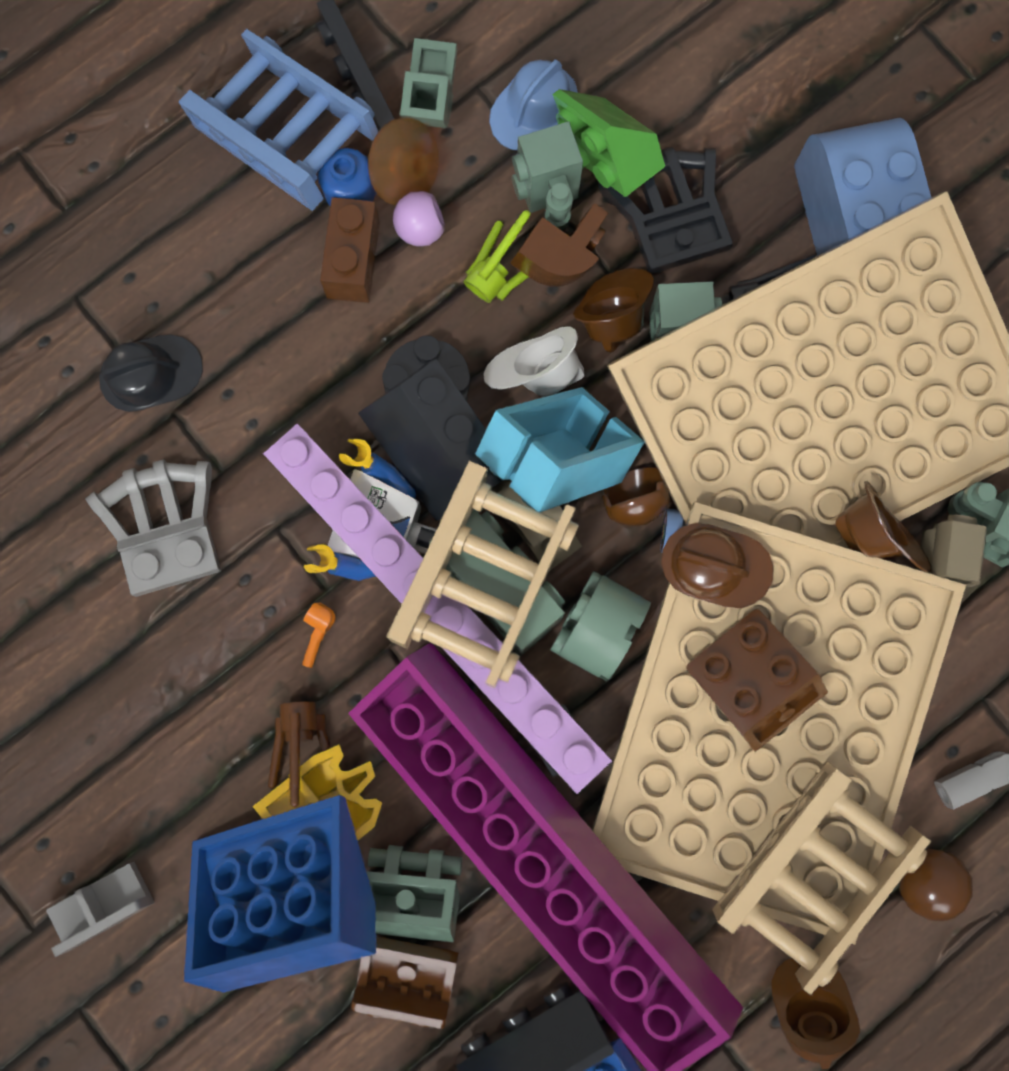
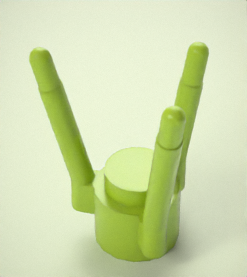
M524 210L492 256L489 257L488 255L503 227L502 221H496L476 260L466 272L468 276L464 279V284L471 292L487 303H490L495 296L503 301L512 289L528 278L527 275L520 271L506 282L504 278L508 271L499 263L529 219L530 212L528 210Z

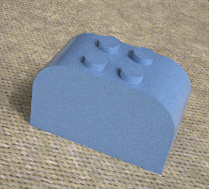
M902 118L810 135L794 165L817 256L931 198L915 136L909 124Z

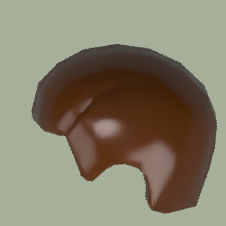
M647 467L628 471L622 483L604 489L602 500L605 511L611 520L621 525L641 526L647 525L662 516L670 503V493L658 468Z
M926 849L927 855L923 863L914 872H907L899 881V891L907 907L915 914L931 921L952 920L963 913L973 897V878L964 863L955 855L943 850Z

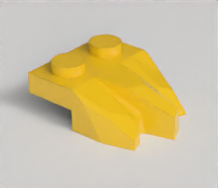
M337 745L314 755L300 766L299 805L297 807L290 805L289 778L253 807L260 817L265 819L341 795L346 798L357 841H359L374 828L382 802L377 799L364 800L359 795L375 777L371 761L352 770L341 771L339 764L344 755L340 745Z

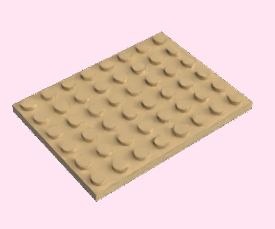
M948 192L939 193L607 364L685 525L687 524L693 503L697 502L848 548L836 528L835 519L851 504L866 494L864 481L870 482L887 509L901 521L1009 467V334Z
M694 502L686 526L693 523L710 524L747 535L757 540L770 555L774 567L773 581L764 597L755 604L743 608L723 607L689 597L675 590L668 582L592 831L627 872L719 901L826 762H829L852 780L847 787L850 791L849 797L891 828L966 588L965 584L880 558L867 557L863 553ZM759 609L818 672L828 693L755 752L725 714L691 676L686 667L753 610ZM828 811L818 824L820 828L819 834L869 873L873 874L881 863L885 848L839 812L831 813ZM799 849L788 863L791 866V873L841 912L847 908L860 891L859 888L808 849L805 851ZM769 887L759 900L761 903L760 909L773 919L826 935L831 928L779 887L775 889ZM858 935L851 944H856Z

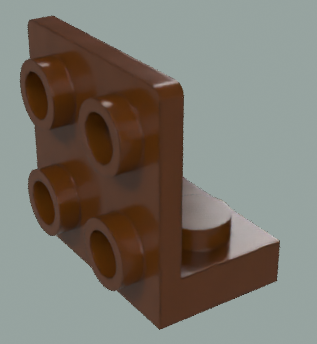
M759 609L753 610L686 667L691 676L725 714L755 752L828 693L818 672Z

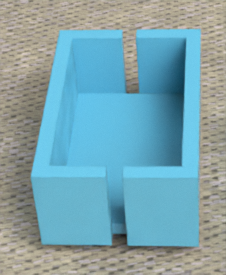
M580 387L496 410L475 454L490 468V471L502 480H512L510 487L521 496L522 501L537 512H543L622 483L643 446L644 440L617 417H613L607 424L595 449L589 451L610 411L585 389Z

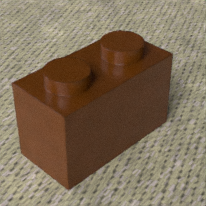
M331 198L320 282L327 299L370 302L380 226L376 203L373 201Z

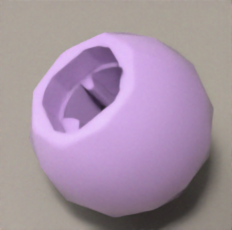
M424 191L410 192L397 203L393 213V225L397 235L403 241L413 246H430L442 236L445 231V223L433 194Z

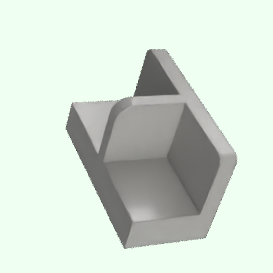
M135 862L121 867L91 885L78 889L72 896L46 910L61 940L60 944L51 948L55 957L73 950L155 903Z

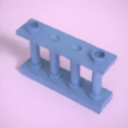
M246 29L241 35L252 54L250 60L214 98L208 97L204 100L189 90L179 100V104L195 128L313 211L324 199L315 184V181L318 179L316 173L355 130L374 142L380 137L373 120L375 116L374 111L361 98L355 97L351 99L284 54L278 44L271 38L265 36L262 39ZM265 69L280 78L243 119L238 117L234 121L228 117L226 111ZM294 89L310 98L273 140L267 138L263 142L257 137L256 130ZM325 109L341 119L303 161L297 160L293 163L287 158L285 152Z

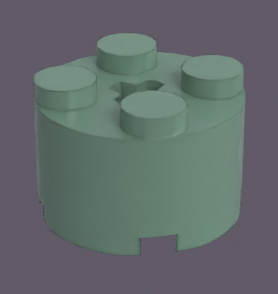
M593 571L580 594L579 600L573 605L566 617L562 629L550 650L594 676L607 681V679L612 677L632 644L631 639L636 629H640L651 602L606 576Z

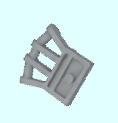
M165 459L153 462V467L137 471L135 468L123 471V476L99 494L93 492L85 498L92 510L101 518L117 540V550L121 555L132 596L138 597L221 572L207 520L212 478L211 462L198 461L196 465L167 463ZM173 481L195 482L191 518L183 520ZM159 484L169 524L153 528L143 488ZM128 494L139 530L138 534L131 536L110 509V507Z

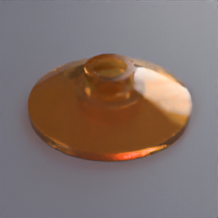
M403 117L388 122L375 136L369 152L368 171L375 192L383 201L396 206L399 200L410 192L424 191L428 193L431 190L439 167V152L432 132L425 124L413 118Z

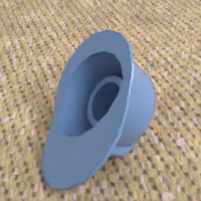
M557 59L553 62L545 60L529 62L520 68L515 78L496 99L491 108L489 123L493 136L501 145L518 151L519 136L558 125L556 120L558 109L552 94L558 89L578 92L574 80L562 69V64Z

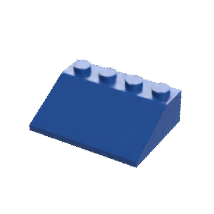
M341 795L331 797L192 842L184 982L220 992H227L376 954V904L345 797Z

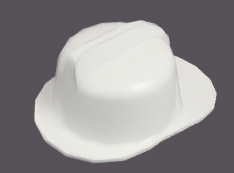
M570 326L560 327L543 336L505 349L487 365L483 374L485 383L491 388L496 389L524 385L542 397L558 393L565 387L581 380L584 376V368L574 349L578 340L577 331Z

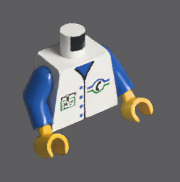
M353 438L348 439L350 443L357 446L358 455L353 460L346 454H339V459L343 464L349 466H361V471L353 470L351 482L416 551L426 553L430 545L429 542L433 539L437 529L417 523L421 513V506L419 501L416 500V490L396 467L377 454L371 453V448L366 441ZM334 530L332 531L328 546L319 544L307 547L309 551H316L321 558L319 566L313 564L304 565V569L309 573L328 571L329 574L356 581L376 577Z

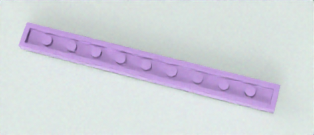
M296 424L272 445L264 455L402 604L423 558L309 435ZM442 595L441 598L432 596L425 611L426 614L431 615L430 621L500 652L503 643L467 605L445 595ZM444 649L577 794L612 761L519 661L508 683L499 679L494 689L486 685L490 669Z

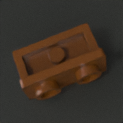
M376 936V954L361 958L351 1010L374 1018L384 1017L410 1022L420 1027L444 1028L459 952Z

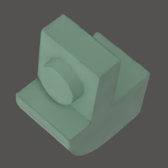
M414 38L410 71H405L400 110L403 123L447 128L453 102L452 89L457 57V43Z

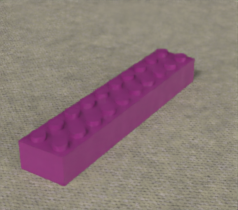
M432 643L407 656L348 713L648 1071H682L731 1038L744 1007Z

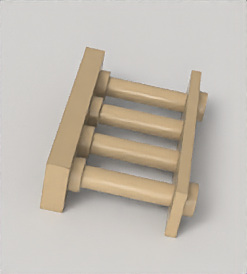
M469 461L389 630L387 638L406 649L409 648L412 639L417 642L425 639L491 670L486 680V685L495 689L499 679L508 683L520 657L512 653L515 643L558 549L561 548L568 551L579 525L571 521L575 508L570 505H566L558 521L491 491L492 486L486 483L487 468ZM484 508L551 538L540 564L471 534L472 529L467 527L466 523L473 509L481 512ZM464 551L530 581L531 584L520 608L452 578V572L445 569L452 553L455 552L461 555ZM442 595H445L511 625L500 652L430 621L431 615L426 614L425 611L432 596L441 598Z
M826 762L712 909L717 922L732 934L740 925L744 927L750 925L797 961L801 967L795 975L802 988L810 995L818 985L823 987L831 981L838 969L837 961L903 876L907 872H914L923 863L927 855L925 848L931 842L912 826L901 837L850 798V791L847 787L852 780L829 762ZM828 811L831 813L839 812L889 851V854L873 874L869 873L819 834L820 828L818 824ZM799 849L802 851L810 850L860 889L843 912L790 872L791 866L788 863ZM769 887L773 889L781 888L831 927L814 950L760 909L761 903L759 900Z

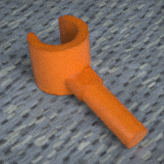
M321 602L313 603L303 620L315 628L310 636L311 638L302 662L303 666L313 668L320 643L336 620L334 611Z

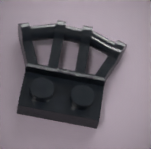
M673 147L661 150L665 167L658 173L665 172L669 176L678 201L677 205L668 208L663 206L653 177L641 185L650 213L645 215L628 196L624 197L611 186L605 188L600 183L598 184V189L603 198L609 204L614 205L631 224L634 238L638 242L646 268L651 275L731 250L733 242L714 193L715 148H704L703 152L676 151ZM682 169H698L702 171V193L700 198L693 200Z

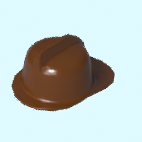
M634 268L618 270L607 274L588 289L581 303L573 312V316L576 320L584 323L587 333L593 341L602 343L606 352H614L624 340L632 338L641 332L644 324V304L653 289L654 278L651 273L643 269Z
M864 481L866 494L851 504L835 519L836 528L849 549L863 553L867 557L883 560L905 555L919 569L924 572H930L931 565L915 538L887 509L870 482Z
M693 523L679 528L668 538L662 551L661 565L665 578L675 590L689 597L723 607L743 608L755 604L766 595L773 581L774 567L768 551L760 542L747 535L710 524Z
M793 958L785 960L775 970L771 980L772 998L781 1029L790 1047L797 1055L813 1063H819L822 1070L828 1069L833 1060L839 1058L856 1044L860 1035L859 1018L847 984L841 973L837 970L828 984L823 987L818 985L810 995L802 988L795 975L801 965Z

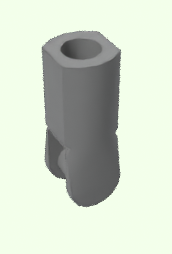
M993 752L974 764H969L935 780L936 790L944 805L954 810L991 792L992 789L1009 784V753Z

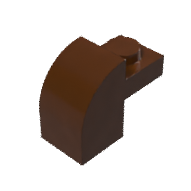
M594 203L570 236L542 217L510 264L543 285L558 287L574 283L599 260V257L593 254L592 251L606 232L600 225L608 215V212Z

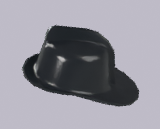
M160 335L140 341L122 343L115 347L103 362L99 375L100 389L106 401L116 409L127 412L141 411L173 402L189 395L199 384L203 373L202 358L193 344L185 338L175 335Z

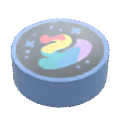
M666 508L660 542L661 553L668 538L679 528L685 526L682 516L676 509Z

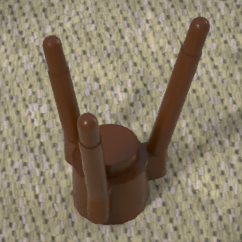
M315 702L280 704V717L275 718L276 734L268 787L275 789L277 786L284 743L290 742L289 789L290 805L292 807L299 805L300 742L312 741L313 732H316L321 751L323 752L331 748L326 732V717L324 714H316Z

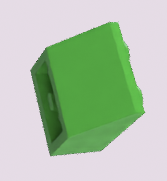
M558 89L552 94L558 109L556 120L558 124L569 121L583 160L582 169L586 167L594 173L597 180L605 188L611 186L626 197L665 167L657 134L607 99Z

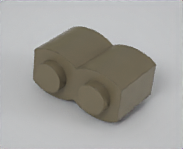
M950 515L948 516V521L933 524V529L923 531L921 548L931 565V571L926 573L965 584L966 587L979 585L987 527L977 525V519L971 516Z

